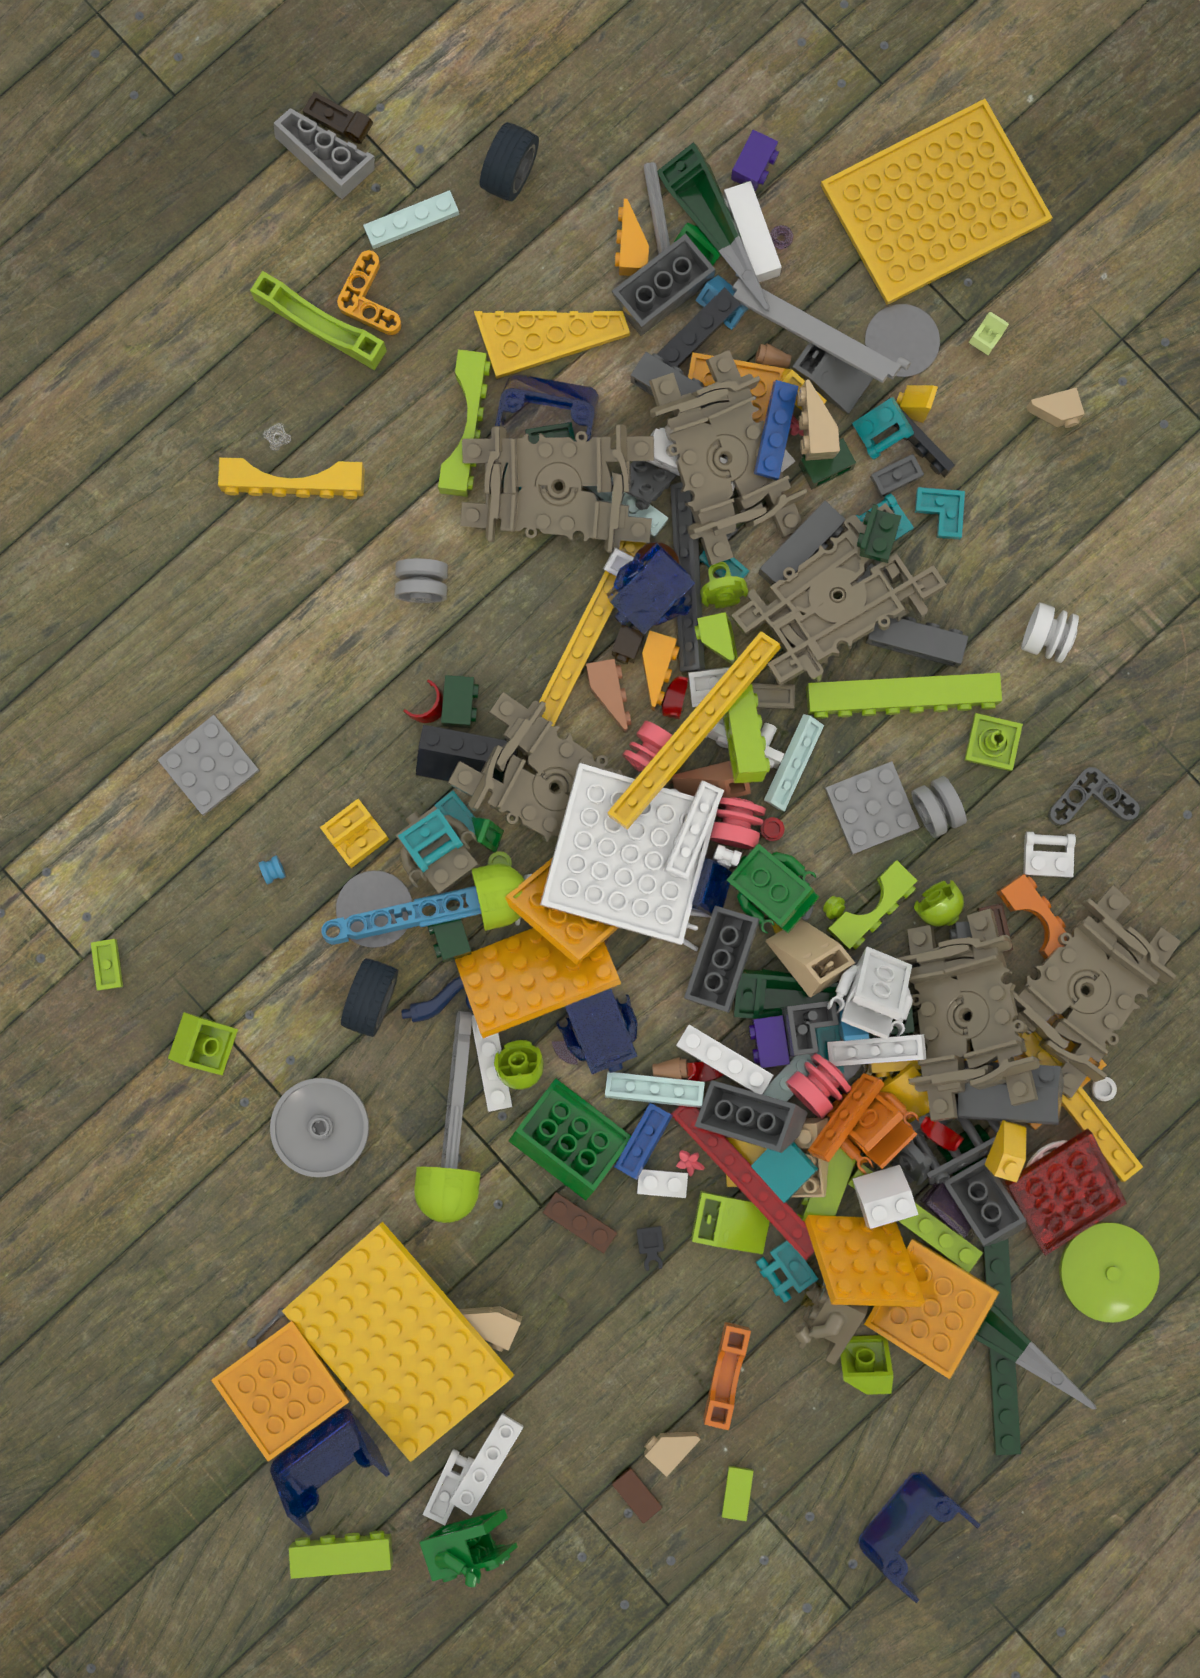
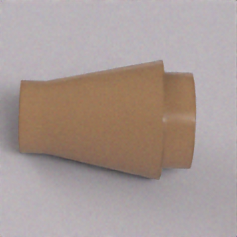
M766 343L765 345H759L755 362L788 369L792 356Z
M677 1057L653 1064V1076L681 1080L688 1078L687 1059Z

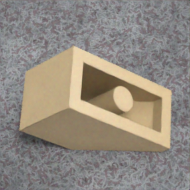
M1077 387L1032 399L1026 407L1028 412L1055 427L1065 425V428L1073 427L1079 424V421L1085 414Z
M697 1432L660 1433L657 1438L652 1436L644 1446L646 1448L644 1454L667 1477L701 1439Z

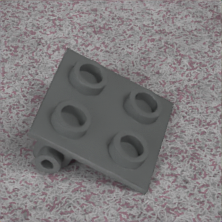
M633 461L630 464L631 491L625 493L637 498L636 507L639 510L648 509L651 501H656L662 495V492L670 487V483L677 475L646 461Z

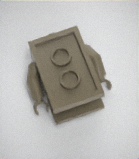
M432 807L422 816L417 811L406 818L409 825L397 833L396 837L399 839V834L435 811L436 807ZM445 815L444 817L464 845L459 849L454 848L429 865V869L425 872L419 870L413 861L414 859L401 842L403 846L400 850L403 868L415 887H419L416 884L419 878H423L425 882L428 878L439 894L445 893L470 876L473 868L479 867L467 850L470 849L468 846L470 840L477 842L476 836L472 831H469L463 822L450 815ZM446 833L420 851V856L424 858L449 841L450 837Z
M816 1282L807 1287L810 1291L806 1292L814 1304L812 1307L808 1306L802 1318L805 1321L796 1327L797 1333L794 1335L800 1341L799 1347L802 1349L813 1337L815 1339L825 1338L829 1340L830 1345L826 1361L835 1365L866 1316L868 1306L832 1305L825 1283L823 1282L822 1285L824 1288L820 1289Z

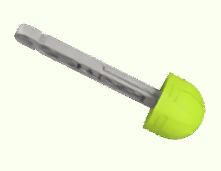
M458 1011L455 1023L441 1168H416L414 1193L417 1205L427 1217L442 1223L455 1222L467 1216L474 1208L479 1194L481 1173L457 1169L472 1026V1013Z

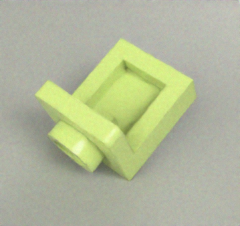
M989 312L969 343L989 355L1009 324L994 313Z

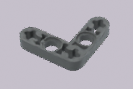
M1089 767L1077 776L1048 811V818L1054 825L1061 826L1066 824L1091 795L1123 821L1136 818L1140 808L1139 804L1099 769ZM1093 773L1096 783L1091 782L1085 789L1080 785H1083L1088 779L1086 774L1090 775ZM1107 787L1115 791V798L1112 801H1108L1103 797V791ZM1077 790L1081 793L1082 798L1079 803H1073L1069 799L1070 791ZM1122 797L1123 800L1120 803L1124 806L1131 805L1130 811L1132 814L1124 815L1125 809L1120 804L1115 808L1113 804ZM1065 805L1073 808V811L1070 808H1068L1063 813L1065 819L1061 818L1057 820L1055 818L1057 815L1055 809L1059 811L1063 809Z

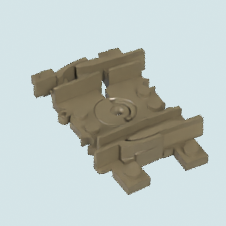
M730 350L706 360L715 383L693 393L681 396L674 373L649 381L657 407L650 410L651 418L672 411L675 417L667 419V425L664 427L668 440L674 443L666 448V453L670 457L678 455L676 465L683 484L681 493L689 491L693 497L691 502L685 503L687 507L691 508L695 521L694 524L688 526L687 531L691 539L702 537L701 542L709 565L733 558L726 534L735 532L737 523L744 522L747 528L773 517L781 537L795 532L803 524L795 502L802 500L808 492L807 488L786 497L781 492L791 488L788 481L790 479L789 475L783 477L782 472H780L779 479L773 480L754 474L764 421L756 423L752 419V414L758 411L759 408L753 406L751 401L755 400L756 397L752 396L750 390L757 386L760 377L754 378L751 374L741 377ZM711 403H717V404H712V405H710V406H707V407L701 409V406H704V405H707V404H711ZM722 454L727 456L726 463L720 461ZM732 481L739 496L735 499H730L733 495ZM763 498H765L769 508L767 511L766 507L763 508L762 502L758 503ZM732 502L736 503L740 513L735 514Z
M617 424L616 449H611V437H593L590 441H587L588 434L585 431H579L576 434V441L571 437L546 438L540 433L539 441L533 444L529 441V434H525L522 438H507V430L504 426H494L491 429V438L462 439L463 463H485L484 490L486 504L462 502L460 526L486 528V539L488 542L495 541L496 519L501 518L500 530L514 532L521 531L525 527L527 528L525 534L528 538L536 537L538 534L537 529H539L544 534L566 535L570 540H573L574 532L581 531L584 534V541H587L589 538L605 540L604 548L608 553H612L614 547L620 549V540L650 543L652 518L629 516V505L622 504L624 492L631 491L630 461H654V436H627L626 426ZM581 434L584 435V439H583V440H581V439L579 438V436H580ZM607 462H619L622 474L612 472L613 486ZM558 481L562 482L564 486L561 491L555 489V483ZM583 486H597V493L612 492V502L598 500L594 492L583 491ZM530 529L534 531L533 535L529 533Z
M886 503L878 508L880 511L894 514ZM852 515L844 522V527L847 531L838 538H830V543L833 545L831 550H824L820 545L819 551L799 565L797 573L791 567L785 568L783 571L784 580H779L770 586L769 593L766 596L770 602L769 605H766L756 591L752 589L748 592V598L751 601L733 613L731 618L745 636L765 622L773 630L775 640L780 643L781 648L786 653L767 663V666L780 686L805 671L811 679H815L818 683L821 681L824 672L821 665H826L830 656H839L840 652L837 650L839 644H846L851 649L854 642L873 632L876 624H878L881 630H887L890 627L889 618H895L897 621H900L901 617L910 613L905 604L909 603L919 620H924L928 608L923 601L942 591L947 586L935 566L933 565L912 577L897 553L889 558L888 563L861 557L857 542L860 533H865L867 526L863 525L864 519L861 522L857 516ZM875 562L876 566L870 569V576L857 583L856 581L865 574L866 568ZM900 579L901 585L892 589L890 582L891 584H896ZM836 592H840L842 594V598L835 599L833 597V594Z
M502 692L488 713L508 726L502 735L508 741L503 747L497 745L493 748L481 772L459 761L447 784L471 796L468 806L474 811L479 808L487 791L491 792L492 795L487 803L491 808L500 813L509 812L505 816L506 823L515 824L519 818L522 825L542 835L544 842H548L551 836L559 837L579 763L619 775H626L620 769L604 768L608 764L607 757L600 755L594 760L593 754L574 742L571 734H568L565 739H560L557 736L560 726L553 727L551 726L553 722L547 721L542 717L546 710L545 702L533 701L527 709ZM516 748L527 756V765L536 772L535 775L523 769L526 760L512 755ZM508 760L502 783L492 778L494 767L503 772ZM639 771L634 779H636L642 771ZM552 783L558 784L559 790L557 792L551 790ZM510 816L514 817L513 821L509 819Z
M1110 886L1096 903L1090 898L1085 899L1081 903L1099 920L1096 922L1092 917L1087 916L1084 920L1078 922L1071 930V934L1067 932L1060 934L1058 942L1064 946L1056 948L1041 966L1033 967L1038 972L1037 980L1026 976L1024 978L1025 984L1017 993L1013 990L1018 1012L1016 1020L1026 1023L1027 1030L1025 1033L1027 1035L1036 1031L1042 1038L1039 1046L1062 1063L1063 1095L1067 1098L1073 1097L1086 1077L1095 1082L1107 1077L1106 1073L1088 1060L1091 1057L1099 1063L1103 1056L1109 1052L1106 1049V1044L1115 1045L1118 1043V1035L1112 1032L1122 1027L1133 1009L1140 1008L1134 1001L1135 996L1138 994L1142 998L1148 997L1147 989L1150 986L1156 985L1158 981L1167 983L1176 978V975L1164 965L1181 941L1162 927L1156 930L1149 942L1131 926L1123 928L1116 919L1131 901L1114 886ZM1082 986H1087L1089 988V993L1087 995H1084L1081 992ZM1068 1007L1071 1008L1065 1018L1055 1020L1052 1026L1046 1022L1054 1014H1062ZM1069 1041L1076 1044L1071 1053L1064 1050L1068 1046Z
M992 909L967 915L972 938L967 937L938 943L939 947L937 948L933 926L927 925L907 929L911 955L896 958L909 964H920V967L911 969L909 982L913 983L915 989L919 991V994L912 995V1005L920 1007L918 1010L920 1035L924 1034L928 1049L926 1051V1059L918 1061V1065L921 1066L922 1075L908 1079L910 1085L915 1086L916 1091H927L930 1117L933 1122L958 1118L955 1094L965 1092V1083H970V1086L979 1090L1006 1083L1011 1105L1013 1106L1038 1100L1031 1071L1039 1068V1059L1031 1056L1014 1061V1056L1022 1055L1023 1052L1027 1051L1024 1039L1018 1035V1033L1021 1034L1027 1030V1025L1021 1020H1016L1018 1012L1013 996L1015 985L1013 983H1004L1005 976L1012 974V971L1007 969L1003 952L1012 948V942L1008 935L999 936ZM967 1012L972 1014V1018L969 1021L964 1019V1015ZM970 1040L974 1049L972 1052H970ZM964 1059H967L969 1069L964 1068ZM998 1060L999 1067L993 1071V1066L987 1064Z

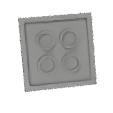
M215 715L211 716L158 759L160 764L203 816L260 771Z
M892 761L825 788L852 855L920 828Z

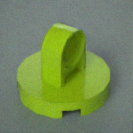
M719 562L710 566L708 570L710 582L705 584L700 590V597L704 606L709 607V604H715V608L730 607L741 602V596L747 597L748 587L746 581L743 578L731 576L730 569L726 563ZM724 569L726 571L724 577L717 579L713 576L716 570Z

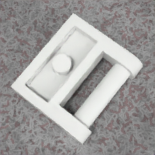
M1026 832L1023 874L1029 876L1072 878L1074 873L1075 834L1055 836ZM1033 845L1065 846V853L1033 851Z

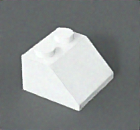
M900 1165L852 1178L866 1227L872 1229L918 1215L911 1189Z

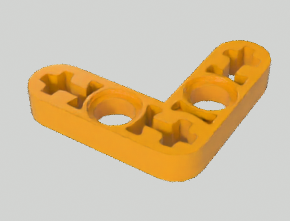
M364 251L359 255L338 296L339 310L344 315L387 335H395L401 330L402 326L399 315L365 298L380 268V261L374 251ZM372 258L374 265H368L366 272L369 276L364 273L366 268L364 260L369 261ZM363 278L365 285L362 288L353 287L354 279ZM351 291L354 293L352 297L353 306L349 305L345 308L344 301L348 302L350 300ZM367 308H373L376 311V315L371 319L363 316V312ZM381 313H383L382 317L384 320L391 321V319H394L396 325H391L388 328L386 322L380 319Z

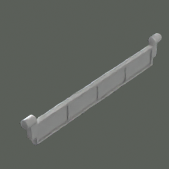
M740 277L732 287L733 291H735L733 297L743 306L881 383H884L887 377L894 379L901 368L908 370L911 365L909 360L901 356L897 362L888 359L762 289L770 307V311L766 310Z

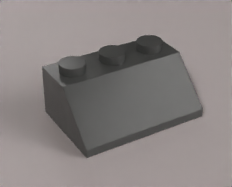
M986 1158L943 1182L983 1247L1004 1241L1026 1228V1219L999 1177L994 1176L984 1165Z

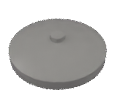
M314 1078L294 1085L281 1096L272 1113L270 1135L276 1153L289 1168L310 1177H327L344 1171L362 1154L369 1136V1118L364 1103L350 1087L333 1079Z

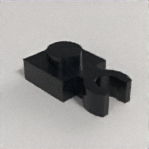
M661 1225L637 1228L639 1253H647V1257L644 1260L646 1271H649V1262L651 1260H656L659 1269H662V1259L657 1255V1252L664 1251Z

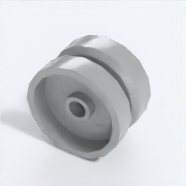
M418 558L403 559L396 562L395 575L400 581L395 584V598L415 603H436L447 600V585L442 583V581L448 578V564L438 560Z
M945 776L931 781L930 789L923 785L912 790L911 795L915 808L925 828L933 838L947 833L948 825L952 828H957L966 824L967 818L960 798Z

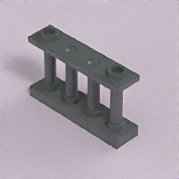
M957 1097V1098H955V1100H956V1108H957V1115H958V1097ZM930 1112L920 1117L919 1123L917 1120L910 1122L913 1130L918 1134L912 1139L913 1142L916 1143L922 1153L929 1155L932 1160V1165L929 1166L932 1171L927 1173L930 1185L945 1182L949 1179V1175L987 1156L995 1140L994 1137L983 1142L971 1121L959 1118L958 1116L955 1120H959L975 1148L964 1154L960 1152L959 1148L956 1151H949L953 1160L940 1166L924 1139L925 1134L920 1128L925 1117H930ZM953 1119L943 1120L939 1122L946 1126V1123ZM987 1120L997 1135L1001 1123L999 1121Z

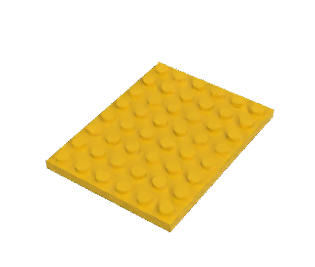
M986 99L821 181L820 185L886 305L1051 222L1053 218Z
M383 1221L282 1310L285 1316L296 1324L308 1343L410 1462L514 1376L513 1372Z

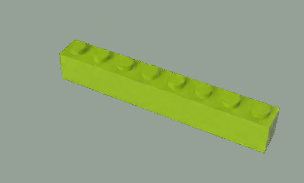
M1000 673L808 683L806 686L808 715H814L815 719L828 718V714H838V717H851L852 713L862 712V716H873L879 711H885L886 715L900 714V710H909L912 714L923 713L924 709H933V712L948 711V708L957 707V711L972 710V706H981L982 710L995 709L996 705L1002 702Z

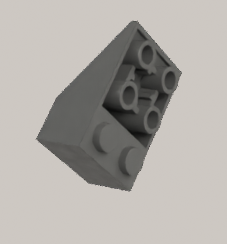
M810 342L792 367V370L803 380H810L815 390L821 396L848 415L873 380L871 376Z

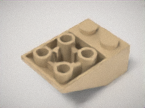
M805 380L799 392H797V404L802 406L801 416H799V430L804 432L803 440H800L801 454H805V460L833 459L840 452L838 426L810 380Z
M803 919L789 933L782 930L766 939V943L810 998L839 981L842 974L855 964L854 960L840 943Z
M806 1118L800 1136L794 1141L818 1170L792 1197H826L829 1162L812 1156L808 1149L828 1123V1118Z
M501 1306L458 1309L482 1338L490 1342L489 1346L501 1352L503 1349L509 1351L520 1326L522 1316Z

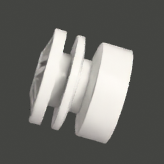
M1039 602L1027 625L1021 649L1037 655L1043 646H1046L1045 657L1050 659L1055 652L1054 660L1062 663L1074 644L1079 616L1072 613L1067 620V611L1063 610L1058 618L1054 619L1055 608Z

